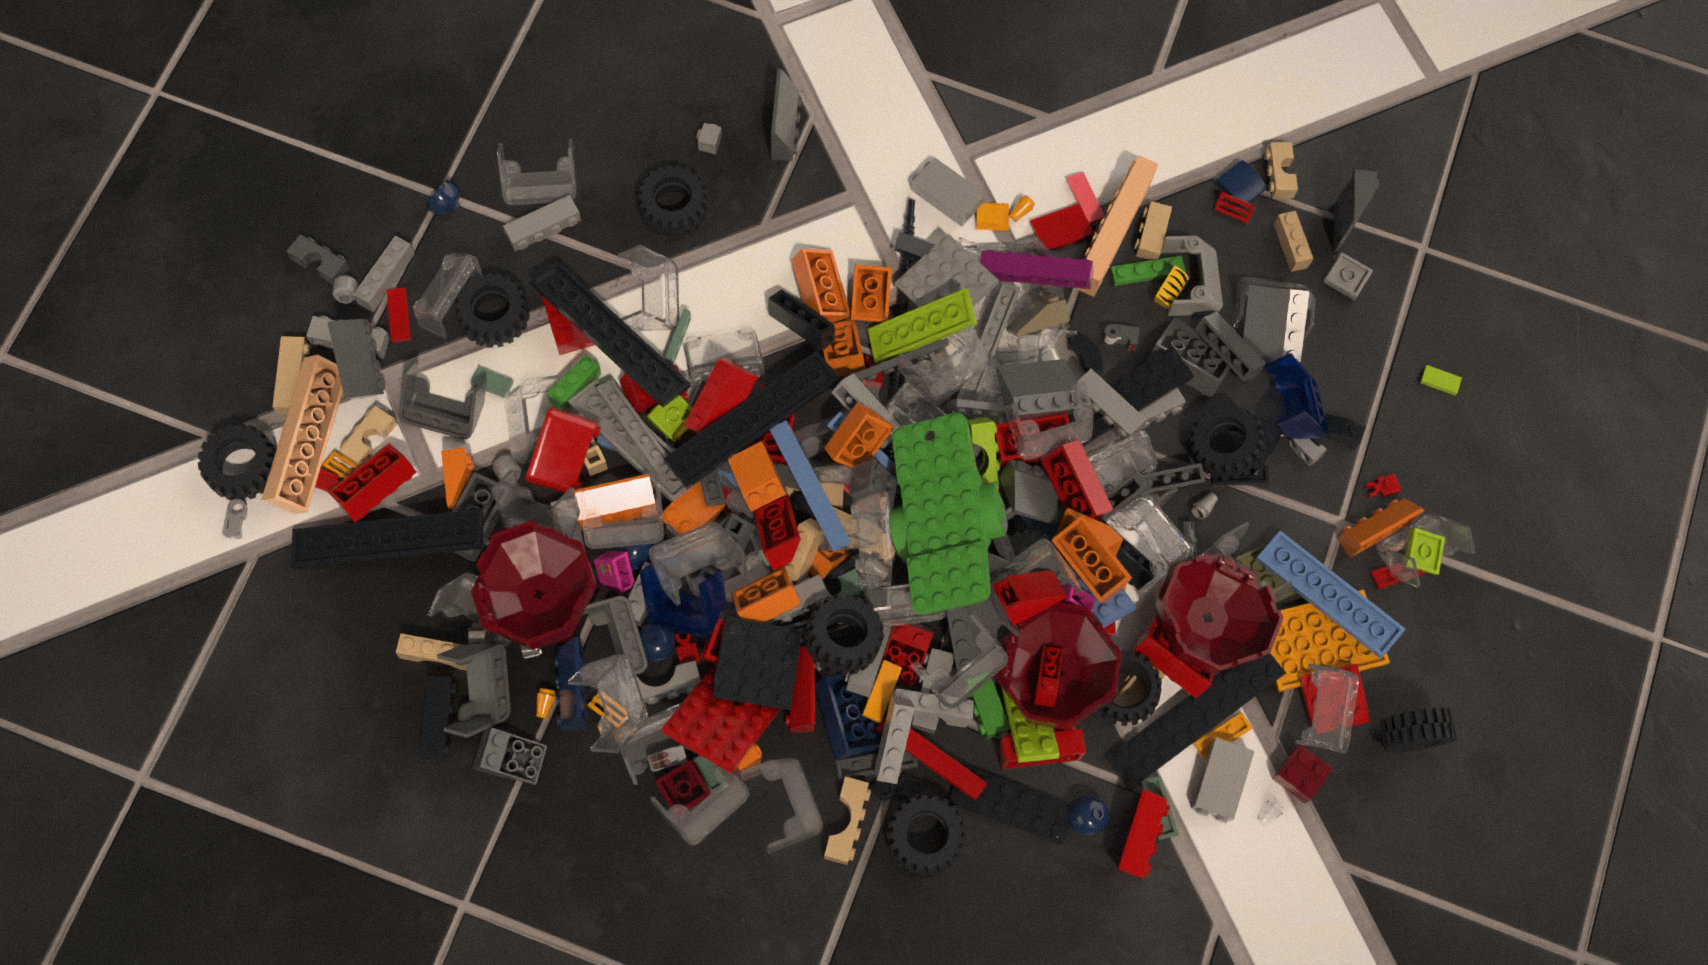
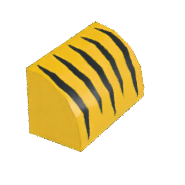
M1174 265L1155 296L1154 302L1169 310L1173 300H1177L1188 282V275Z

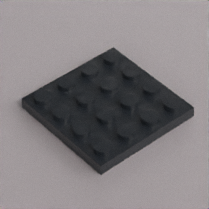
M724 617L712 697L791 710L803 630Z

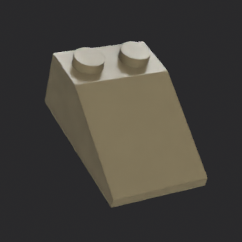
M1052 293L1041 295L1042 298L1036 299L1006 327V331L1019 337L1070 321L1066 300Z

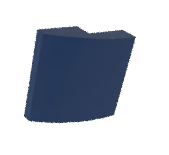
M1243 159L1219 177L1216 182L1229 195L1249 203L1267 189L1261 177ZM1233 202L1234 204H1236V205H1237L1238 207H1240V208H1244V207H1245V206H1243V205H1240V204H1238V203Z

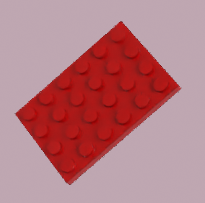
M715 664L663 725L661 732L732 774L781 709L713 698Z

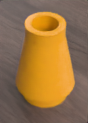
M1027 195L1020 197L1009 217L1017 222L1033 210L1034 201Z
M540 688L539 693H537L536 717L548 719L556 699V691Z

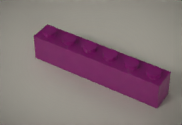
M988 250L982 251L980 263L999 281L1091 289L1094 266L1093 261L1085 258H1057L1050 255L1036 256L1030 253L1016 254L1010 251L1004 253Z

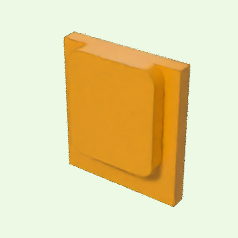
M982 204L976 212V230L1009 231V204Z

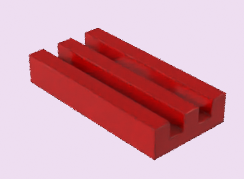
M1222 192L1214 209L1248 223L1256 205ZM1223 198H1226V199H1228V200H1230V201H1233V202L1238 203V204H1240V205H1243V206H1245V207H1247V208H1250V210H1249V211H1248V210H1245V209L1240 208V207H1238V206H1235V205H1233V204H1231V203H1228V202H1226V201H1223L1222 199H1223ZM1220 204H1221V205H1224V206H1226V207H1229V208H1231V209H1233V210H1236V211H1238V212H1241V213H1243V214H1246L1247 217H1246V216H1243V215H1241V214H1238V213H1236V212H1233V211H1231V210H1229V209H1226V208H1224V207H1221Z

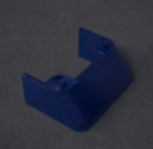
M1292 353L1264 365V368L1274 377L1273 387L1277 393L1280 392L1284 397L1288 416L1276 421L1284 434L1291 439H1321L1329 436V428L1320 390L1314 376Z
M658 558L639 571L647 617L651 623H657L667 629L700 637H707L714 631L726 602L722 571H717L699 584L700 597L680 593L678 582L674 578L665 575L663 558Z

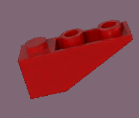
M1043 645L1033 707L1054 709L1063 649Z

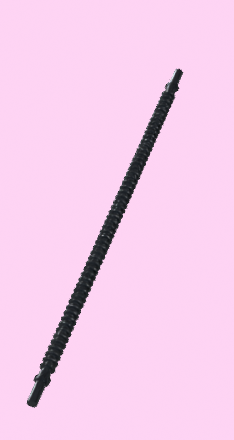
M914 199L908 200L907 215L905 216L906 225L903 232L910 236L915 234L913 231L915 230L913 226L915 222ZM902 254V268L900 269L902 273L900 277L912 267L911 259L913 257ZM899 290V302L897 303L899 306L897 311L899 312L896 313L897 316L907 313L909 305L907 303L909 299ZM901 366L895 367V371L891 372L893 375L891 380L893 381L890 382L892 385L890 387L892 390L890 395L892 396L889 397L891 400L889 405L891 406L888 409L896 421L899 420L897 417L899 412L897 411L900 410L898 407L900 402L898 401L901 400L899 397L901 395L899 391L902 389L900 381L903 375L901 372L903 368ZM892 442L885 447V451H887L885 454L895 462ZM889 512L881 519L880 527L888 526Z

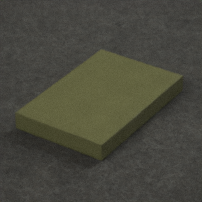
M1267 543L1233 558L1232 560L1254 571L1261 588L1266 585L1271 586L1276 598L1274 603L1295 594L1292 588L1256 561L1258 555L1268 545Z

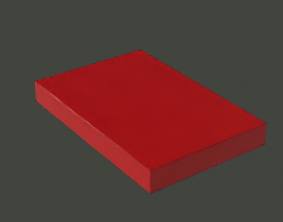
M1080 203L1030 220V226L1044 254L1094 236V232Z

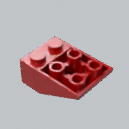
M671 365L680 373L677 365ZM624 373L619 382L626 399L637 413L651 411L657 402ZM687 391L680 395L684 400L689 398Z
M1052 570L1011 575L992 585L1013 626L1067 598Z
M898 616L895 621L882 661L886 660L902 667L897 683L914 688L935 629Z

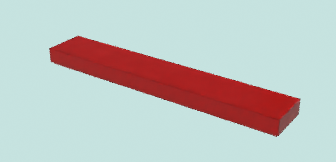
M886 717L876 729L881 734H883ZM910 728L905 751L975 801L987 783Z

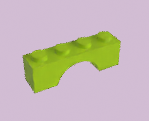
M989 417L967 420L972 443L979 445L983 451V462L978 469L983 484L999 481V485L996 486L999 492L1001 481L997 473L1000 470L998 459H996V452H998V444L995 441V434L997 433L996 423Z

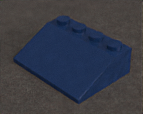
M573 637L558 648V655H555V667H559V674L555 675L556 687L559 686L560 694H556V704L560 706V714H557V726H561L562 731L587 730L584 650L579 637Z
M840 674L825 676L815 683V690L835 760L879 751L882 734L876 729L880 723L862 716L868 697L846 690L848 682H845L846 675ZM886 709V711H885V714H884V716H883V719H884V718L886 717V715H887V709Z

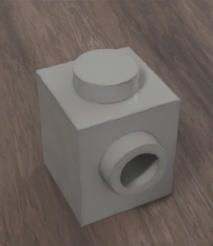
M704 123L702 129H699L697 133L698 150L716 154L722 137L721 127L713 123Z

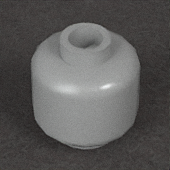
M347 275L337 277L333 282V297L343 304L354 301L355 297L353 294L358 288L357 281Z
M502 455L494 462L493 471L502 483L510 484L519 479L521 467L513 456Z

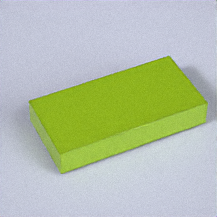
M1426 365L1420 383L1456 396L1462 377Z

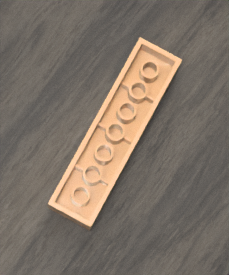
M1140 155L1136 161L1132 160L1129 171L1121 182L1120 189L1117 190L1105 218L1100 223L1098 232L1095 233L1092 239L1091 246L1088 247L1084 255L1085 259L1093 261L1094 272L1091 289H1076L1093 297L1095 296L1152 183L1159 165L1158 163Z
M319 355L304 358L261 499L292 514L308 512L343 393L337 364Z

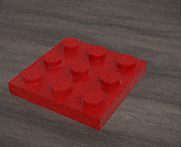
M1358 664L1299 676L1312 734H1320L1371 722Z

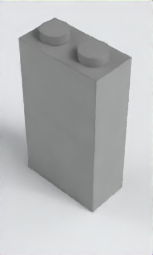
M934 158L931 162L928 161L924 165L923 170L919 174H915L911 180L912 191L961 227L985 203V192L937 158Z
M1217 737L1213 739L1191 808L1195 809L1199 815L1208 816L1209 814L1215 816V820L1222 823L1233 821L1255 751Z

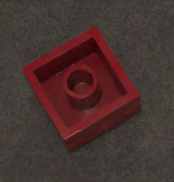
M1299 744L1292 750L1272 779L1305 804L1313 798L1333 768L1302 744Z
M691 760L655 781L676 819L681 818L712 799L710 791Z

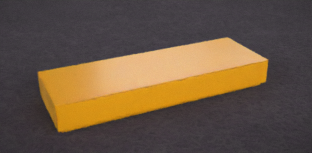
M886 660L882 661L862 716L878 723L882 722L902 667Z
M1241 711L1195 741L1193 745L1203 760L1208 757L1213 739L1217 737L1233 742L1253 729V727Z

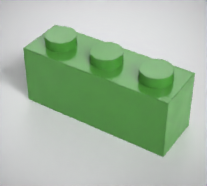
M585 354L547 393L549 403L556 408L566 411L570 407L568 401L601 375L600 365Z
M990 673L968 679L965 683L964 692L967 698L974 701L973 715L974 717L977 716L980 722L978 724L980 734L985 735L987 740L1009 732L1010 725Z

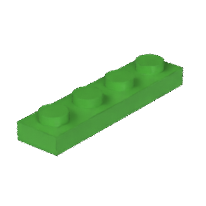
M1182 256L1111 266L1110 268L1114 286L1167 278L1174 265L1185 273L1186 270Z

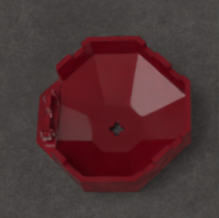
M532 520L492 534L485 553L482 552L476 563L481 573L471 589L482 628L530 650H535L571 637L598 586L583 544L578 540L565 537L562 533L542 527ZM537 590L545 592V594L542 595L541 600H539L537 597L534 598V595L537 594Z
M1220 553L1214 555L1205 554L1192 560L1178 563L1169 569L1155 602L1175 656L1210 675L1268 655L1272 650L1284 619L1282 612L1277 610L1274 603L1276 598L1271 586L1266 585L1261 588L1253 570ZM1208 613L1210 615L1209 618L1212 619V621H1208L1207 623H1205V619L1202 617V615L1205 616Z
M1058 602L1019 623V627L1002 638L995 678L1028 724L1070 730L1116 698L1122 652L1113 643L1109 634L1098 623L1088 607ZM1043 645L1063 649L1061 668L1065 675H1061L1059 678L1058 692L1053 710L1033 707Z

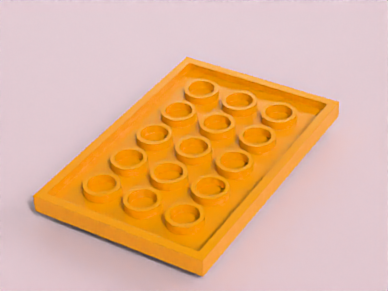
M1364 590L1358 591L1359 593H1361L1363 596L1366 597V594H1365V591H1364ZM1311 603L1280 610L1284 619L1270 652L1286 672L1284 676L1274 682L1277 692L1301 687L1299 679L1301 675L1351 664H1358L1359 672L1390 663L1387 653L1380 659Z

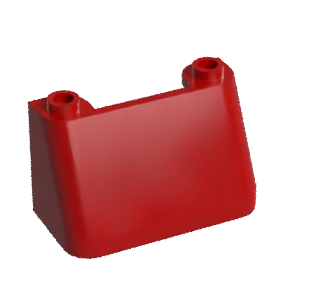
M550 407L526 474V481L572 495L573 490L581 489L583 482H580L579 476L590 443L594 437L598 438L600 434V422L556 407Z

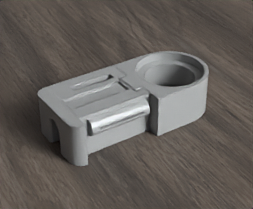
M233 499L228 503L222 531L226 538H242L240 534L242 521L246 520L248 508L241 499ZM236 504L243 506L242 511L239 513H233L232 511Z

